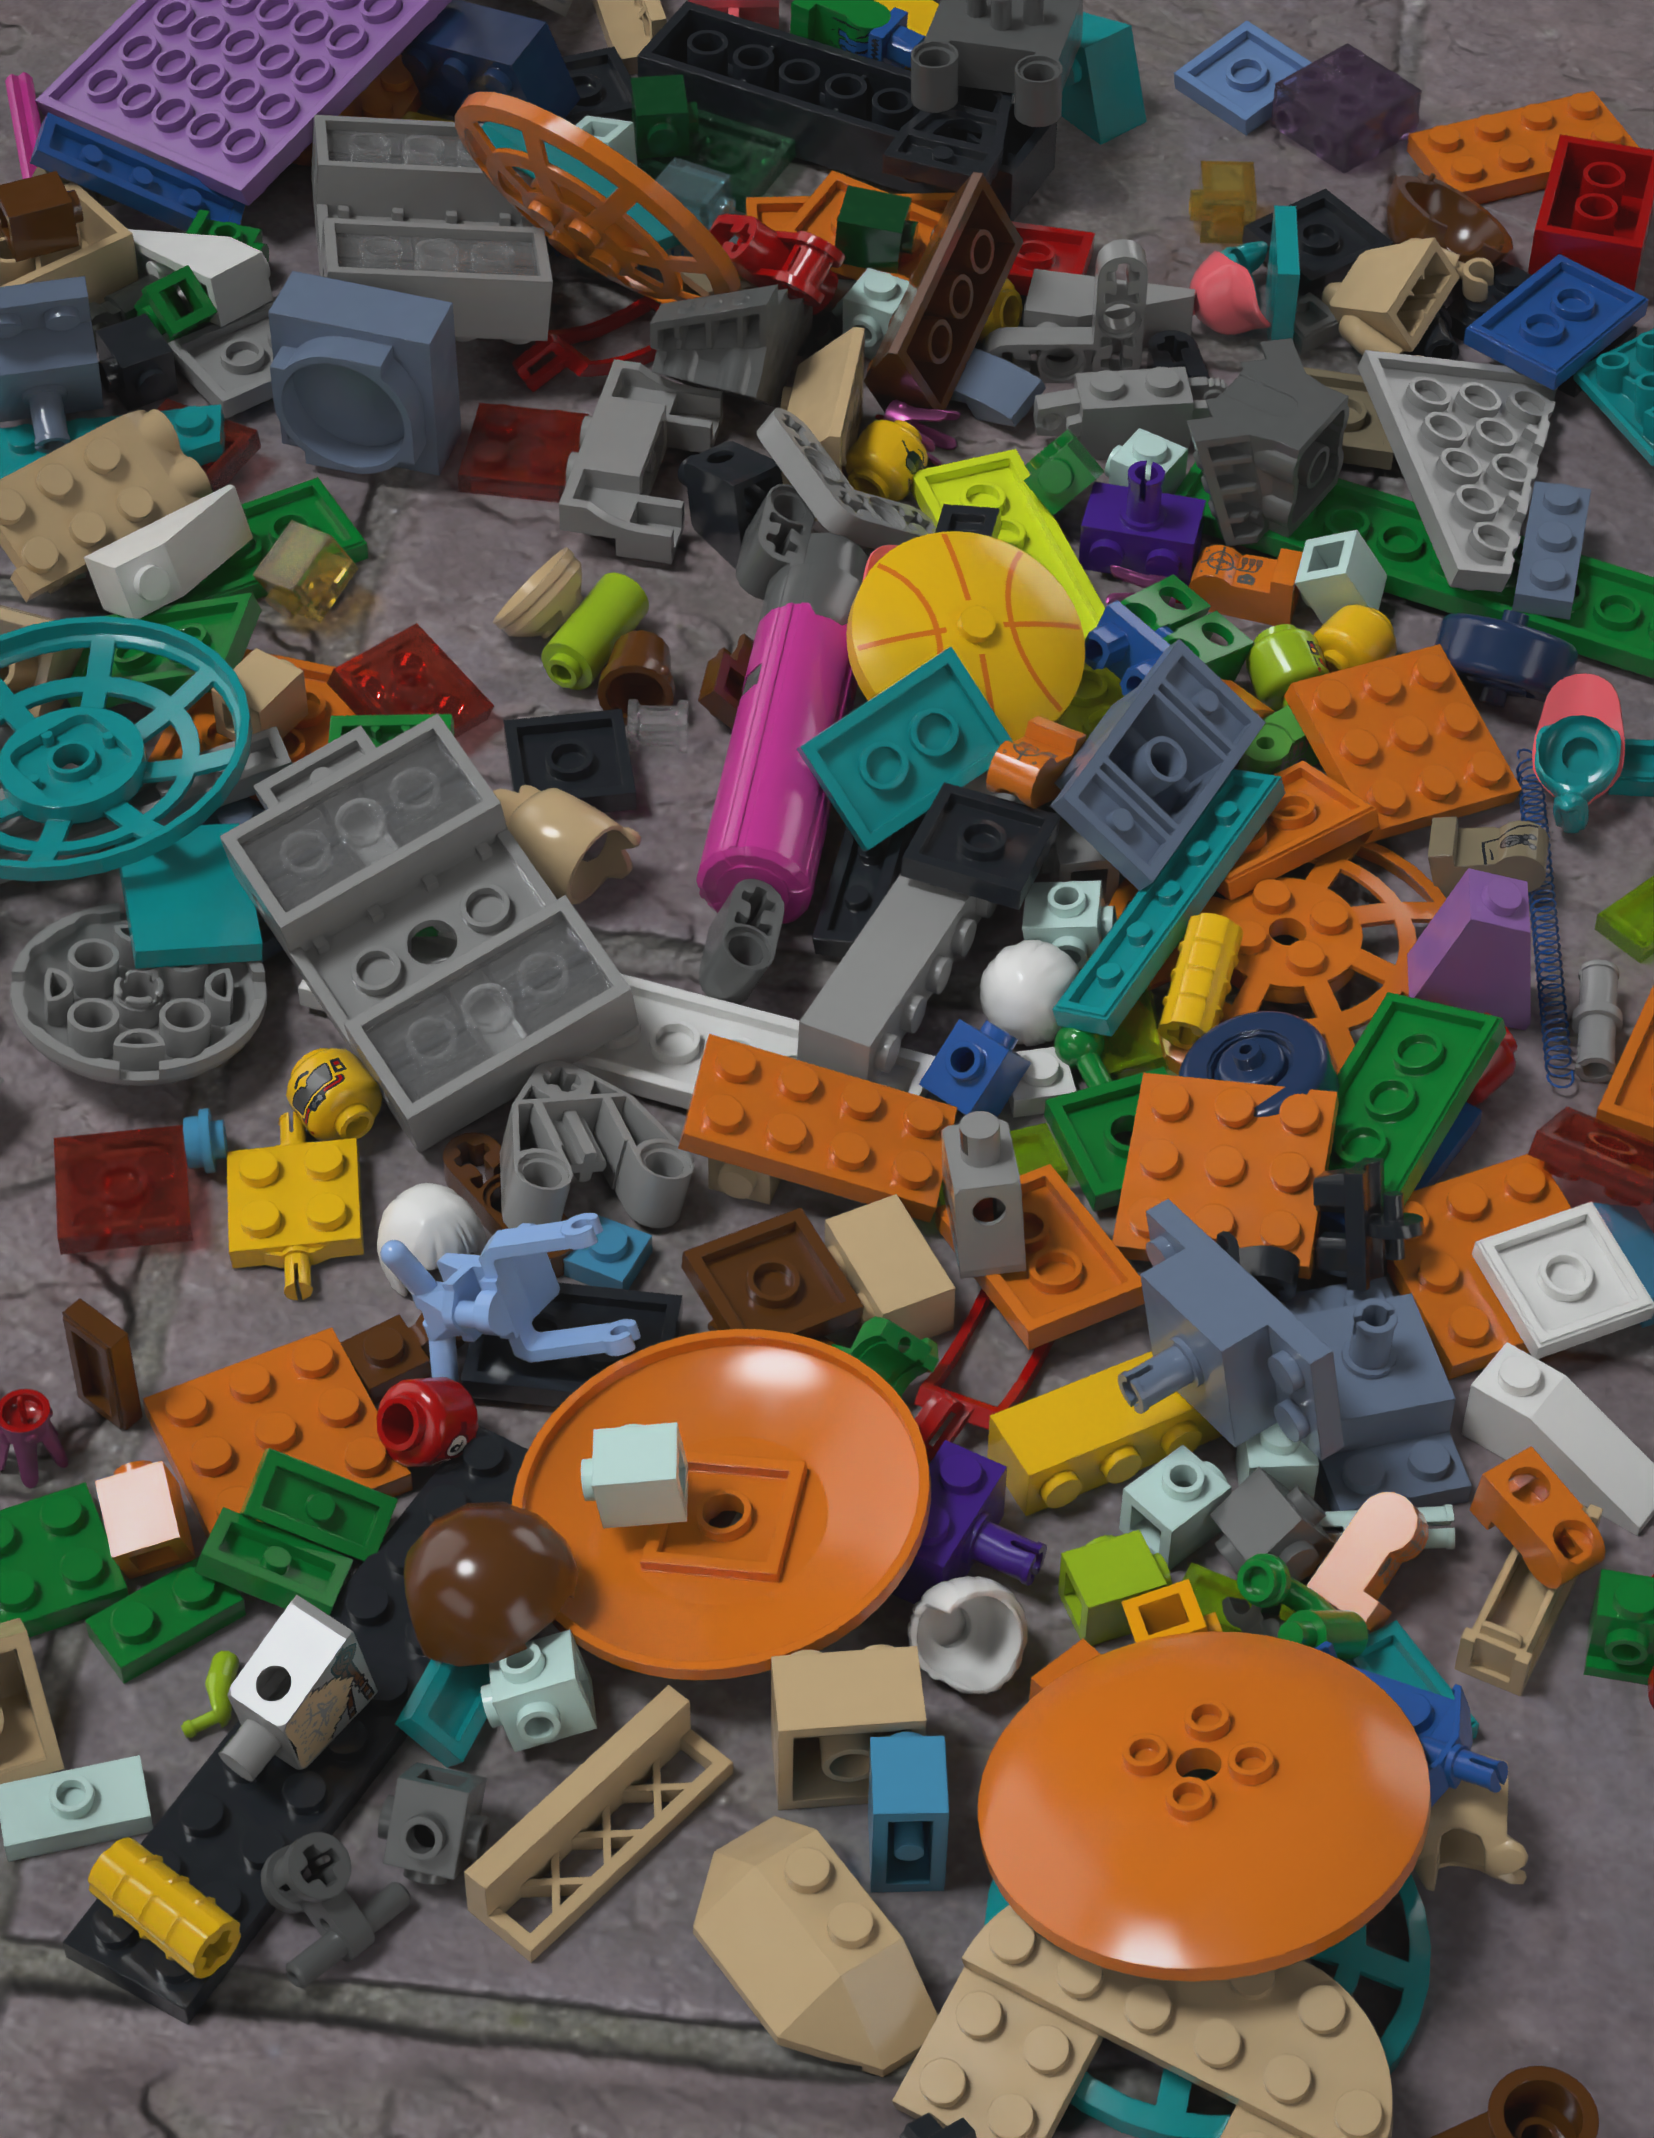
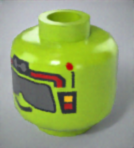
M1291 624L1276 625L1262 631L1254 639L1253 642L1255 643L1246 656V670L1257 699L1276 711L1288 705L1284 695L1291 683L1330 673L1316 637L1310 631L1298 629Z

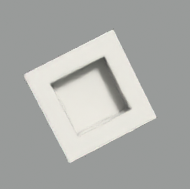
M1054 1047L1016 1052L1030 1061L1031 1065L1009 1098L1013 1118L1044 1114L1046 1099L1076 1091L1070 1067L1057 1057Z

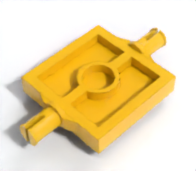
M289 1112L279 1118L280 1145L227 1151L229 1255L232 1269L262 1265L284 1268L285 1296L292 1300H298L297 1280L299 1279L302 1300L310 1297L313 1291L311 1285V1265H316L330 1258L364 1255L360 1158L356 1138L306 1142V1127L296 1113L293 1112L294 1131L292 1132Z

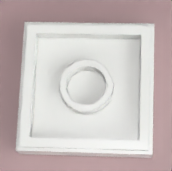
M1592 1201L1481 1239L1474 1244L1473 1258L1531 1356L1536 1359L1652 1319L1654 1314L1652 1298Z

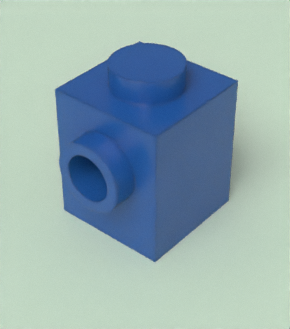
M959 1019L919 1085L948 1104L957 1107V1110L965 1115L971 1112L985 1111L998 1117L1031 1065V1062L1013 1051L1019 1040L990 1021L986 1020L979 1030Z

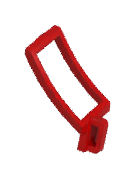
M644 296L629 306L589 324L568 329L548 330L547 341H535L536 344L516 358L512 365L527 387L535 392L566 367L579 377L608 375L614 359L641 363L643 365L653 362L657 350L651 348L650 345L622 356L591 361L570 344L601 337L644 315L651 309L657 312L660 304ZM551 351L557 355L537 372L533 373L531 370L533 365Z
M982 1288L947 1352L934 1371L919 1387L914 1405L923 1407L915 1417V1421L925 1444L927 1459L932 1461L943 1442L947 1440L953 1443L967 1423L989 1430L990 1415L1020 1404L1055 1341L1053 1340L1034 1349L1017 1381L998 1407L941 1388L958 1363L991 1301ZM951 1412L955 1413L956 1415L941 1436L931 1446L929 1442Z

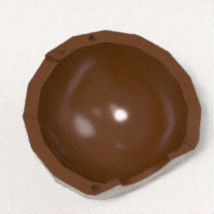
M1419 173L1417 177L1405 175L1398 177L1395 175L1387 195V233L1393 245L1400 244L1411 238L1425 239L1435 237L1442 248L1460 255L1458 261L1466 263L1473 258H1485L1491 262L1493 268L1497 267L1514 249L1511 236L1494 216L1461 191L1436 179L1434 173H1431L1430 176Z
M505 1502L467 1503L436 1518L411 1546L404 1562V1584L408 1609L423 1654L429 1659L459 1667L495 1663L526 1650L525 1643L554 1621L569 1597L574 1599L579 1571L566 1539L538 1514Z

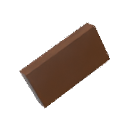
M79 1298L62 1312L78 1398L119 1429L122 1428L126 1431L143 1417L128 1333Z

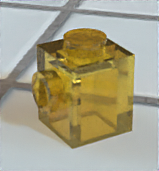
M1201 161L1199 188L1190 189L1189 221H1198L1200 243L1243 244L1244 225L1255 221L1257 196L1254 162Z
M291 520L255 570L253 576L269 593L265 598L266 602L278 613L290 619H294L299 614L321 623L359 568L331 535Z

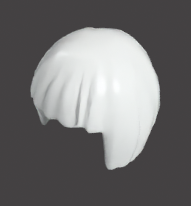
M1023 940L1016 945L1004 947L996 958L989 963L982 974L980 1000L983 1013L988 1018V1021L1019 1040L1017 1044L1036 1046L1044 1044L1046 1041H1053L1061 1026H1057L1052 1009L1078 975L1079 968L1068 954L1048 942Z
M421 1183L403 1191L384 1210L378 1230L377 1252L380 1265L391 1287L405 1297L408 1294L407 1288L381 1259V1248L386 1242L390 1240L401 1241L426 1270H435L438 1268L437 1261L445 1253L470 1254L474 1252L475 1255H481L487 1244L486 1233L474 1209L453 1189L433 1183Z
M979 1576L954 1578L949 1581L940 1582L928 1589L922 1595L921 1600L913 1606V1614L909 1617L911 1621L907 1625L909 1646H917L920 1668L926 1671L930 1678L945 1682L961 1693L987 1695L990 1692L1001 1689L1003 1684L1012 1678L1021 1665L1023 1651L1028 1641L1025 1612L1021 1603L1016 1600L1015 1595L1000 1583Z

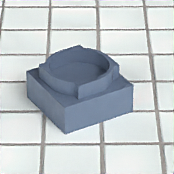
M292 271L268 311L273 353L270 374L274 407L280 421L282 443L298 446L305 451L306 464L357 474L378 473L395 466L439 476L462 434L453 303Z

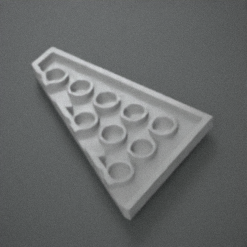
M1365 350L1358 365V370L1449 586L1468 591L1486 590L1502 592L1512 572L1515 560L1513 556L1519 545L1521 537L1519 533L1533 491L1531 487L1537 476V464L1545 445L1550 426L1549 419L1556 402H1554L1558 388L1553 391L1527 376L1502 365Z

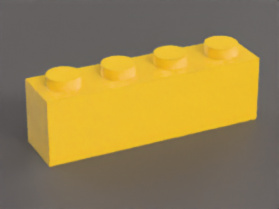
M1152 1351L990 1415L987 1457L1007 1466L1006 1487L1024 1515L1028 1516L1048 1507H1063L1072 1502L1078 1495L1109 1482L1113 1484L1124 1482L1134 1476L1139 1470L1160 1462L1181 1445H1184L1193 1452L1199 1445L1217 1439L1222 1435L1178 1392L1149 1407L1142 1414L1135 1412L1134 1406L1130 1407L1119 1388L1118 1375L1152 1358Z

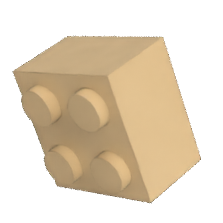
M879 1644L869 1646L863 1650L825 1653L817 1650H801L791 1655L771 1656V1741L778 1810L868 1804L870 1737H889L900 1732H915L926 1736L927 1720L917 1646L893 1647Z

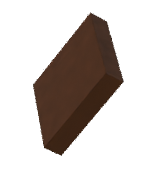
M801 1207L683 1251L681 1268L719 1330L762 1329L791 1333L816 1340L860 1323L862 1320L863 1303Z

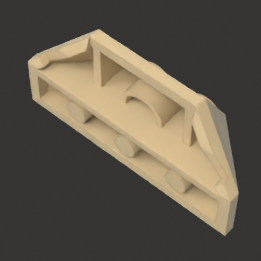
M773 1816L714 1851L694 1921L693 1934L777 2045L833 2062L862 2066V2071L880 2077L888 2075L915 2058L938 2016L903 1937L819 1831Z

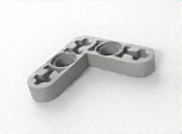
M1127 239L1113 240L1101 248L1096 259L1092 327L999 328L990 332L983 339L982 351L1000 358L1002 357V352H1012L1011 358L1004 360L1028 371L1041 379L1043 383H1074L1075 373L1139 369L1142 359L1148 286L1145 250L1140 244ZM1122 263L1128 264L1126 267V284L1117 283L1116 271L1119 264ZM1116 304H1125L1134 310L1123 319H1112L1104 314L1109 307ZM1112 339L1121 340L1122 351L1119 358H1111ZM1056 348H1069L1076 353L1072 359L1066 362H1054L1047 358L1049 352ZM1030 350H1036L1037 360H1031Z
M782 408L774 409L757 430L760 442L816 519L830 533L844 536L857 545L877 549L883 545H900L913 538L935 533L936 526L932 519L919 509L854 490L812 431L804 422L789 411Z

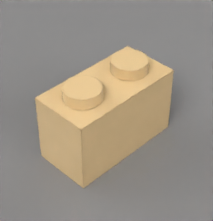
M897 1194L825 1220V1245L864 1305L861 1322L854 1324L858 1333L863 1323L875 1316L889 1319L921 1340L953 1330L956 1288Z

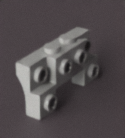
M614 359L593 416H585L580 431L579 453L571 452L568 458L566 486L559 502L560 530L615 538L616 556L672 564L685 528L684 501L650 496L667 447L695 452H704L713 448L723 420V391L678 384L652 373L651 370L641 363Z

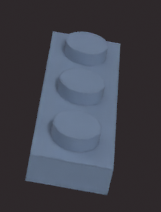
M1534 482L1512 607L1513 611L1570 620L1591 489L1573 487L1562 483Z

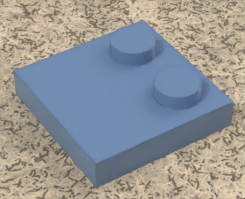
M1247 20L1174 72L1175 89L1246 136L1319 83V67Z

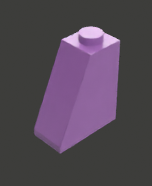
M1468 868L1407 954L1409 997L1479 1013L1487 1012L1493 1016L1503 1018L1504 1024L1507 1027L1526 1030L1531 1024V932L1528 882Z

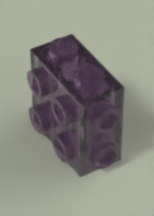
M1347 43L1275 83L1271 126L1345 174L1362 163L1372 160L1376 155L1397 143L1408 139L1409 133L1416 132L1419 124L1422 90Z

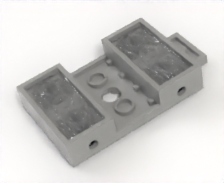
M314 115L311 178L320 276L452 302L455 341L468 342L476 338L503 339L513 344L547 341L553 280L544 228H535L494 187L462 144L455 128V122ZM512 167L528 185L531 184L532 178L518 168Z
M438 713L377 748L360 725L254 785V789L265 811L220 836L234 875L351 1052L360 1059L370 1075L378 1083L383 1096L382 1099L418 1153L423 1152L518 1096L535 1068L541 1063L557 1060L573 1064L639 1025L630 986L566 895L556 899L507 829L500 801ZM430 926L441 932L452 931L457 937V946L453 954L445 961L437 964H423L416 961L410 955L412 948L411 940L414 935Z

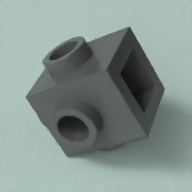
M418 1762L401 1774L397 1779L395 1796L388 1795L386 1797L379 1817L378 1838L387 1840L383 1864L404 1868V1877L423 1884L439 1885L446 1883L447 1878L454 1880L472 1863V1860H478L485 1851L490 1829V1818L481 1815L487 1778Z

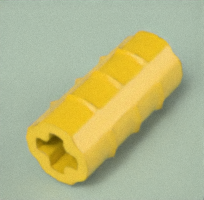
M1201 913L1191 916L1188 921L1184 939L1178 946L1179 956L1176 967L1170 974L1172 981L1169 992L1162 1001L1164 1009L1158 1027L1159 1035L1174 1046L1189 1050L1203 1034L1218 1025L1224 1017L1222 1009L1226 995L1232 989L1230 981L1234 967L1239 963L1237 955L1244 934L1242 928L1231 919L1214 913Z
M126 1837L116 1841L99 1856L88 1876L89 1892L113 1911L114 1917L125 1920L139 1932L140 1938L151 1941L165 1953L166 1959L177 1962L195 1978L203 1979L211 1976L229 1960L241 1938L240 1923L216 1905L215 1898L206 1897L191 1885L189 1877L177 1874L163 1862L162 1856L153 1855L135 1839Z

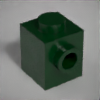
M683 75L631 78L632 122L634 124L637 159L690 156L689 134L699 133L697 102H687Z
M848 185L837 220L835 247L845 255V260L842 264L866 269L869 267L877 271L897 274L902 254H913L917 238L918 222L909 220L912 198Z

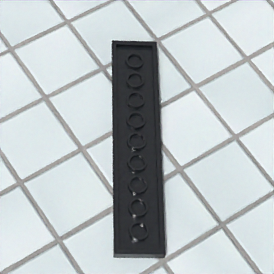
M478 1425L476 1438L471 1439L465 1445L463 1454L440 1465L386 1533L378 1552L367 1557L340 1591L329 1616L354 1632L378 1692L307 1768L298 1770L274 1755L253 1781H248L228 1767L219 1756L222 1748L242 1726L238 1720L142 1841L141 1845L153 1855L162 1856L163 1862L180 1876L189 1877L191 1885L206 1897L215 1898L216 1905L240 1923L241 1938L229 1960L211 1976L203 1979L195 1978L177 1962L166 1959L165 1953L151 1941L140 1938L139 1932L125 1920L114 1917L113 1911L98 1899H96L63 1941L66 1958L189 2025L277 1909L267 1900L261 1886V1872L267 1858L275 1851L291 1845L297 1839L307 1834L322 1832L333 1835L408 1736L395 1723L431 1659L426 1657L421 1650L408 1609L404 1584V1562L407 1552L436 1518L467 1503L505 1502L512 1505L517 1475L528 1449ZM307 1866L302 1871H300L301 1875H303V1873L306 1871V1869L308 1868ZM287 1884L282 1886L284 1891L290 1890Z

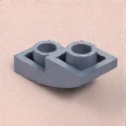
M974 348L950 400L966 403L975 419L1016 427L1034 404L1035 395L1042 394L1046 386L1041 379L1015 364Z

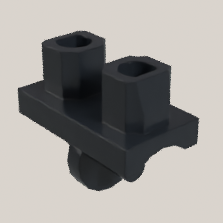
M1365 1157L1350 1169L1324 1171L1314 1179L1313 1196L1316 1210L1320 1212L1345 1213V1233L1325 1231L1317 1238L1315 1247L1316 1270L1338 1277H1347V1290L1367 1291L1370 1289L1371 1280L1387 1275V1260L1405 1259V1239L1423 1234L1424 1218L1418 1214L1404 1212L1403 1192H1385L1384 1158Z

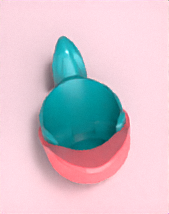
M1264 241L1249 242L1236 247H1226L1221 252L1214 251L1198 267L1190 283L1189 289H1195L1193 315H1196L1203 324L1219 334L1235 335L1254 329L1269 328L1271 323L1259 309L1256 287L1252 273L1265 260L1268 244Z
M1587 673L1567 676L1559 680L1551 688L1544 702L1532 750L1533 771L1545 790L1555 797L1553 816L1556 826L1561 827L1565 833L1575 834L1580 830H1584L1589 820L1588 806L1591 802L1606 793L1620 777L1625 757L1624 726L1617 691L1606 679Z

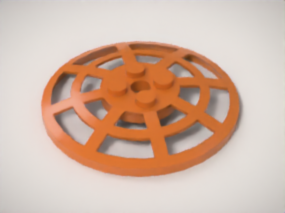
M476 92L468 95L455 115V128L471 158L494 187L535 228H544L545 236L549 238L548 242L562 255L570 259L576 258L606 278L660 303L702 297L682 291L683 280L680 272L706 274L714 295L740 291L741 282L730 257L697 217L646 172L593 135L539 106L496 92ZM478 122H493L522 131L527 153L511 148L496 149ZM544 142L579 160L618 188L606 198L577 177L549 163ZM512 167L532 171L535 174V178L528 185ZM636 203L640 204L663 224L693 257L668 255L661 245L626 212ZM640 264L659 269L664 283L637 270V266Z
M1360 836L1309 861V863H1313L1315 866L1305 880L1282 877L1262 880L1256 884L1254 890L1232 901L1227 898L1222 899L1212 896L1200 912V914L1214 913L1225 916L1239 925L1244 933L1237 955L1239 963L1234 967L1230 981L1240 991L1232 1005L1224 1002L1222 1009L1224 1017L1219 1023L1239 1015L1258 1012L1264 1000L1284 1004L1309 1002L1316 1018L1304 1020L1312 1024L1325 1038L1337 1074L1355 1047L1350 1031L1359 1029L1370 1022L1388 992L1409 997L1407 954L1417 941L1413 923H1430L1447 899L1441 890L1434 886L1433 882L1416 866L1375 842L1364 844ZM1354 855H1357L1380 865L1405 881L1427 902H1401L1397 895L1378 877L1350 860ZM1342 873L1368 889L1381 903L1351 907L1341 896L1330 890V887L1339 874ZM1127 878L1116 889L1108 905L1115 906L1117 920L1123 913L1126 904H1129L1139 891ZM1394 924L1399 944L1398 959L1395 965L1361 949L1363 939L1362 928ZM1278 935H1290L1300 941H1296L1291 945H1283L1272 938ZM1177 946L1143 994L1172 981L1170 974L1175 969L1179 956ZM1355 972L1383 984L1367 1000L1345 1011H1341L1334 996L1335 992L1339 991L1351 980ZM1138 1000L1121 1023L1122 1027L1149 1056L1179 1075L1181 1064L1189 1050L1174 1046L1162 1038L1158 1032L1159 1023L1144 1009Z

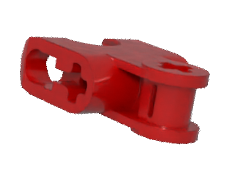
M718 215L710 227L709 232L728 254L738 275L759 288L778 285V290L788 289V298L790 300L804 298V304L813 306V315L822 311L833 298L838 286V277L830 268L841 267L845 260V255L826 240L805 231H797L796 233L775 231L755 217L746 215ZM735 235L738 237L737 244L729 242Z

